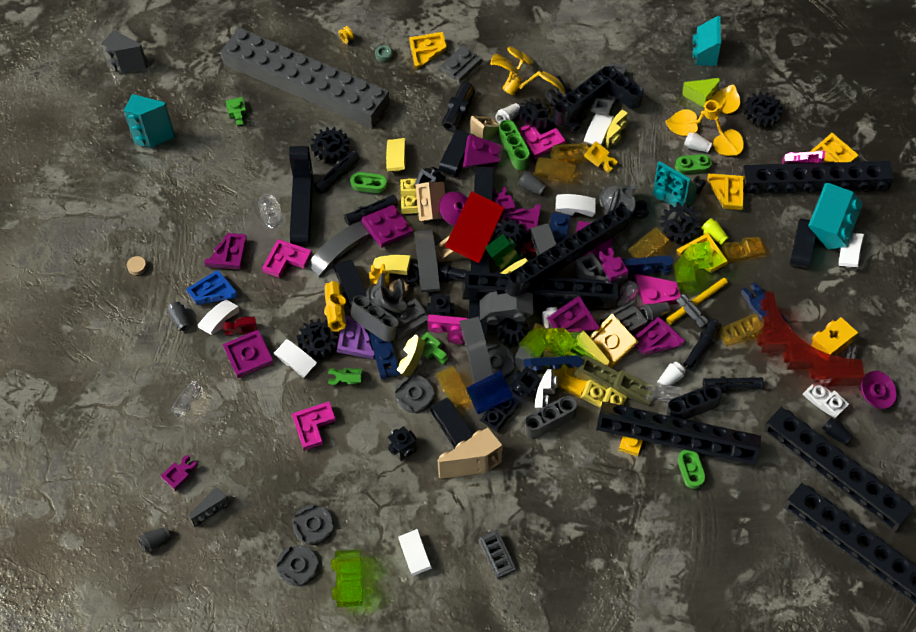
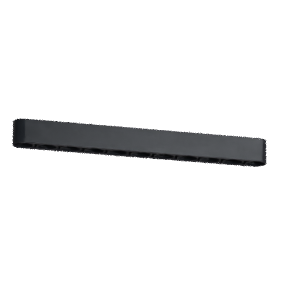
M475 166L474 192L491 201L493 199V167ZM486 249L479 263L471 260L472 272L490 273V254ZM469 300L468 319L479 317L480 319V300ZM480 321L485 341L487 342L488 323Z

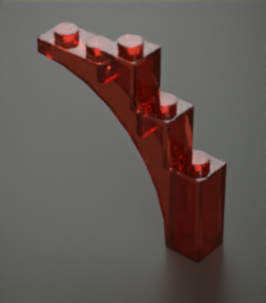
M765 292L764 299H761L760 303L761 311L765 313L762 320L763 327L760 334H757V346H761V353L783 352L782 359L783 363H786L787 370L809 369L808 377L809 380H812L813 387L818 385L822 387L861 385L864 379L862 359L833 356L815 349L804 342L790 329L782 318L776 305L774 292Z

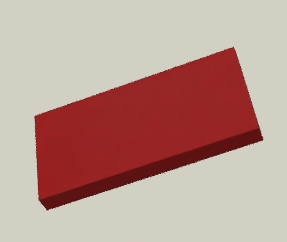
M471 191L444 247L479 263L504 207Z

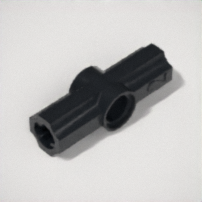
M461 83L455 97H451L448 111L442 120V127L447 131H456L462 117L467 115L470 101L475 94V87L471 83Z

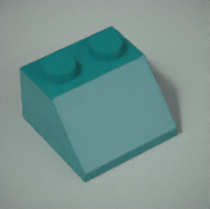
M716 16L698 26L696 34H693L692 44L695 47H693L692 58L696 59V65L717 66L721 46L720 16Z

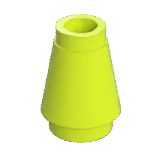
M712 218L701 228L704 234L708 233L720 245H723L729 239L718 221H714Z

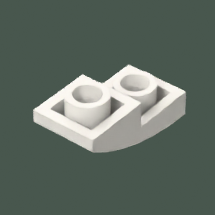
M596 113L586 133L584 143L592 145L596 141L602 146L614 116Z
M559 194L556 196L555 211L571 216L578 212L592 217L595 214L596 199L582 195Z
M851 234L847 247H841L839 266L858 267L864 234Z
M228 300L222 301L205 315L198 324V328L211 335L223 329L225 320L239 313V306Z
M287 339L274 352L275 356L294 369L303 378L317 364L315 360Z
M552 369L546 371L539 384L535 399L536 410L549 405L550 397L547 394H555V388H558V376L554 374Z
M818 379L803 393L809 401L834 418L849 405L835 390L831 393Z
M418 529L398 537L412 576L432 569Z

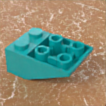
M659 161L657 163L652 195L659 200L672 204L674 207H676L677 202H679L680 206L687 203L686 207H688L695 199L697 186L687 176Z

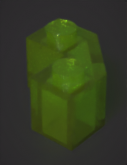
M709 241L690 244L675 263L674 268L679 291L698 288L695 270L714 267Z
M540 328L531 330L519 345L532 358L538 357L547 346L557 356H566L578 341L565 328Z
M360 549L335 551V559H331V570L336 572V586L332 587V599L336 600L337 608L363 606Z

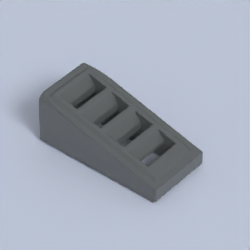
M214 488L188 515L191 525L195 527L230 504L228 496L219 488Z
M498 530L479 538V545L497 579L516 571ZM499 547L500 550L490 553L491 550ZM501 555L504 556V558H501L495 562L493 560ZM507 562V566L498 570L497 566Z

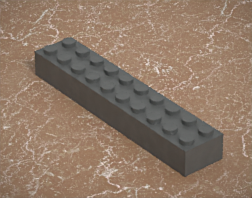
M242 28L237 29L220 51L223 65L373 129L390 104L388 90Z

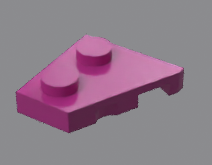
M825 151L789 152L784 155L782 164L822 163L825 159Z
M636 274L634 277L643 306L645 304L664 302L668 304L677 303V299L681 296L677 283L674 281Z

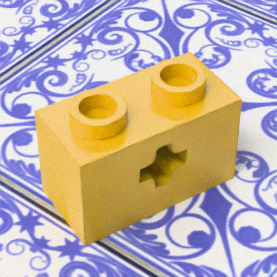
M840 317L836 321L832 320L829 322L824 331H818L814 334L810 348L822 360L828 363L855 341L858 332Z

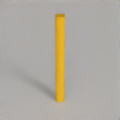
M722 278L691 301L698 306L727 285V279ZM684 306L666 318L668 324L671 325L687 313L683 309Z

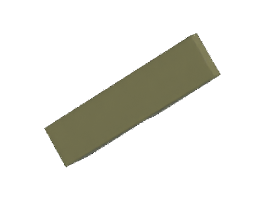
M586 354L581 357L583 363L580 367L575 368L573 376L585 381L593 380L606 389L612 387L627 398L647 406L650 405L656 390L655 387L623 370L618 372Z

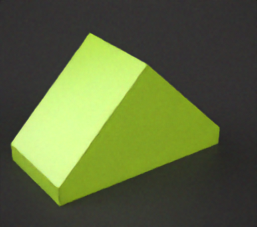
M719 78L684 82L682 94L689 100L704 107L705 103L711 100L713 95L717 93L720 80Z

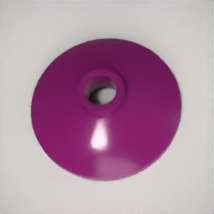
M449 192L441 198L439 211L447 223L455 226L467 197L459 192Z
M871 371L863 377L861 391L871 406L878 409H886L893 405L896 400V388L888 375L881 371Z

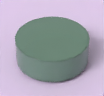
M381 45L376 48L375 57L379 62H388L392 59V49L389 46Z

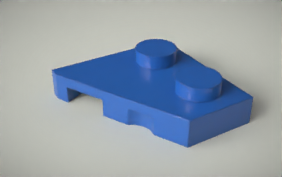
M219 270L186 289L187 294L196 305L238 297L236 290Z

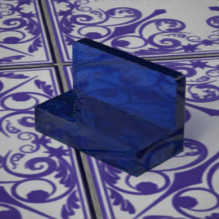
M501 371L465 388L477 414H481L513 398Z

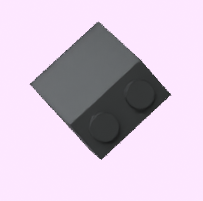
M113 30L101 43L107 66L111 70L126 73L148 67L142 45L125 35Z

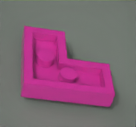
M530 124L518 129L534 159L565 145V139L557 128L542 135L534 126L530 127Z
M277 239L262 267V272L280 278L287 263L305 269L312 256V251Z
M428 315V331L434 333L445 332L448 335V342L465 344L459 321L466 320L467 318Z
M329 401L292 413V418L304 451L323 445L317 427L336 422Z

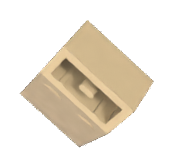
M488 427L484 430H478L473 434L472 438L467 441H461L455 449L450 452H444L439 457V478L488 472L502 462V444Z

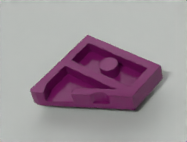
M537 204L535 208L528 210L522 208L515 212L502 213L500 223L502 219L508 221L510 217L512 221L518 219L519 224L524 225L526 237H530L529 228L538 226L541 205Z

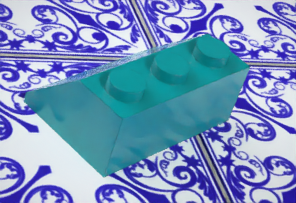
M134 94L131 95L123 111L135 144L153 147L175 137L166 102Z
M825 183L808 226L828 250L847 247L863 203L854 192Z

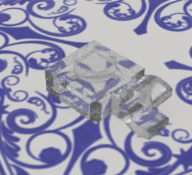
M648 384L645 389L653 393L645 395V400L653 401L658 398L660 401L669 403L671 399L681 395V387L668 385L657 387Z

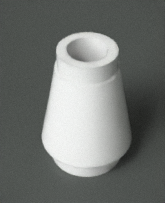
M514 103L498 110L496 114L497 122L500 124L503 120L513 121L519 113L520 106Z
M689 132L684 145L688 149L708 153L712 143L696 132Z
M678 362L670 363L657 381V384L663 390H666L684 378L686 371Z

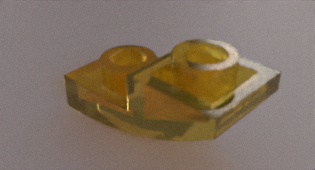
M538 158L534 175L550 181L552 178L570 184L573 181L576 165L555 159Z
M656 227L636 242L628 252L634 258L650 257L652 254H656L669 240Z
M760 237L743 238L741 242L724 243L721 247L727 262L752 259L766 253Z
M454 366L435 374L443 392H445L455 408L471 400Z

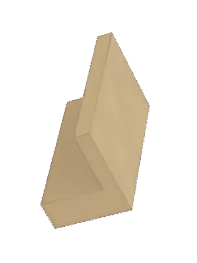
M444 182L416 184L419 221L443 219L439 211V203L445 195Z

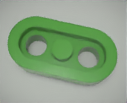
M705 154L681 156L676 160L675 170L683 175L706 173L711 168L712 160Z
M357 172L350 179L351 187L356 191L382 193L387 188L386 178L380 174Z
M681 451L678 457V465L684 483L691 489H698L705 480L699 456L693 451ZM685 460H690L691 463L687 464ZM691 478H696L697 481L693 482Z

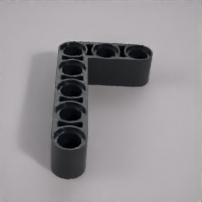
M605 66L554 105L552 121L559 126L567 124L592 105L596 97L601 98L606 93H609L629 108H639L644 90L640 85L615 68Z
M290 146L289 160L293 176L290 243L294 245H309L313 191L311 156L309 146Z

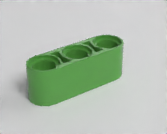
M503 120L499 124V139L513 166L518 170H525L529 166L530 152L514 122Z

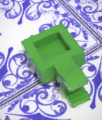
M243 97L226 100L229 118L235 117L237 126L244 125L242 115L247 113Z
M426 332L422 336V339L425 341L422 355L428 359L434 356L444 365L449 359L446 357L447 354L440 350L442 347L441 342Z
M331 368L328 374H334L336 378L329 379L328 384L335 385L340 380L351 385L357 384L363 378V369L344 368L343 370Z

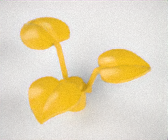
M511 46L508 47V51L520 59L517 68L512 65L511 61L500 54L492 56L491 65H498L511 71L506 83L502 87L507 93L515 95L519 88L522 89L534 78L541 76L556 86L564 95L565 89L562 82L545 71H538L522 83V78L517 74L524 62L532 65L533 60L518 49Z
M735 85L725 87L714 94L711 100L705 103L704 111H701L699 119H697V115L693 111L686 109L676 112L671 118L666 120L667 127L673 133L680 136H687L689 132H697V123H700L704 116L709 120H716L720 135L715 137L713 141L715 151L724 156H737L743 150V139L739 132L734 129H728L723 133L718 117L721 111L724 114H732L739 109L740 98Z

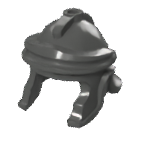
M636 180L629 186L611 185L603 189L599 200L601 206L605 209V214L619 206L626 207L631 213L634 212L635 198L633 191L637 187Z
M381 273L377 284H371L367 289L366 297L388 313L392 311L396 313L405 312L407 304L403 302V295L405 294L403 280L398 279L394 291H391L388 287L384 286L385 273Z

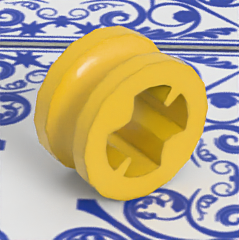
M345 26L343 30L340 29L338 31L344 43L347 44L349 40H354V34L349 27Z

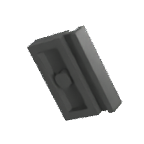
M461 46L440 66V70L460 83L482 63V57L476 56L474 52L465 46Z
M416 298L406 303L407 309L405 312H390L399 321L396 332L397 340L428 324V316Z
M632 301L600 318V324H602L611 314H614L631 334L647 326L648 323L638 308L633 305Z

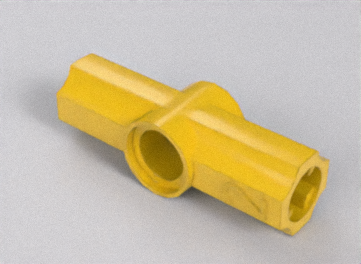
M331 281L326 283L324 288L326 300L324 313L327 316L328 327L331 328V331L338 332L346 326L344 312L346 299L342 294V286L337 281Z

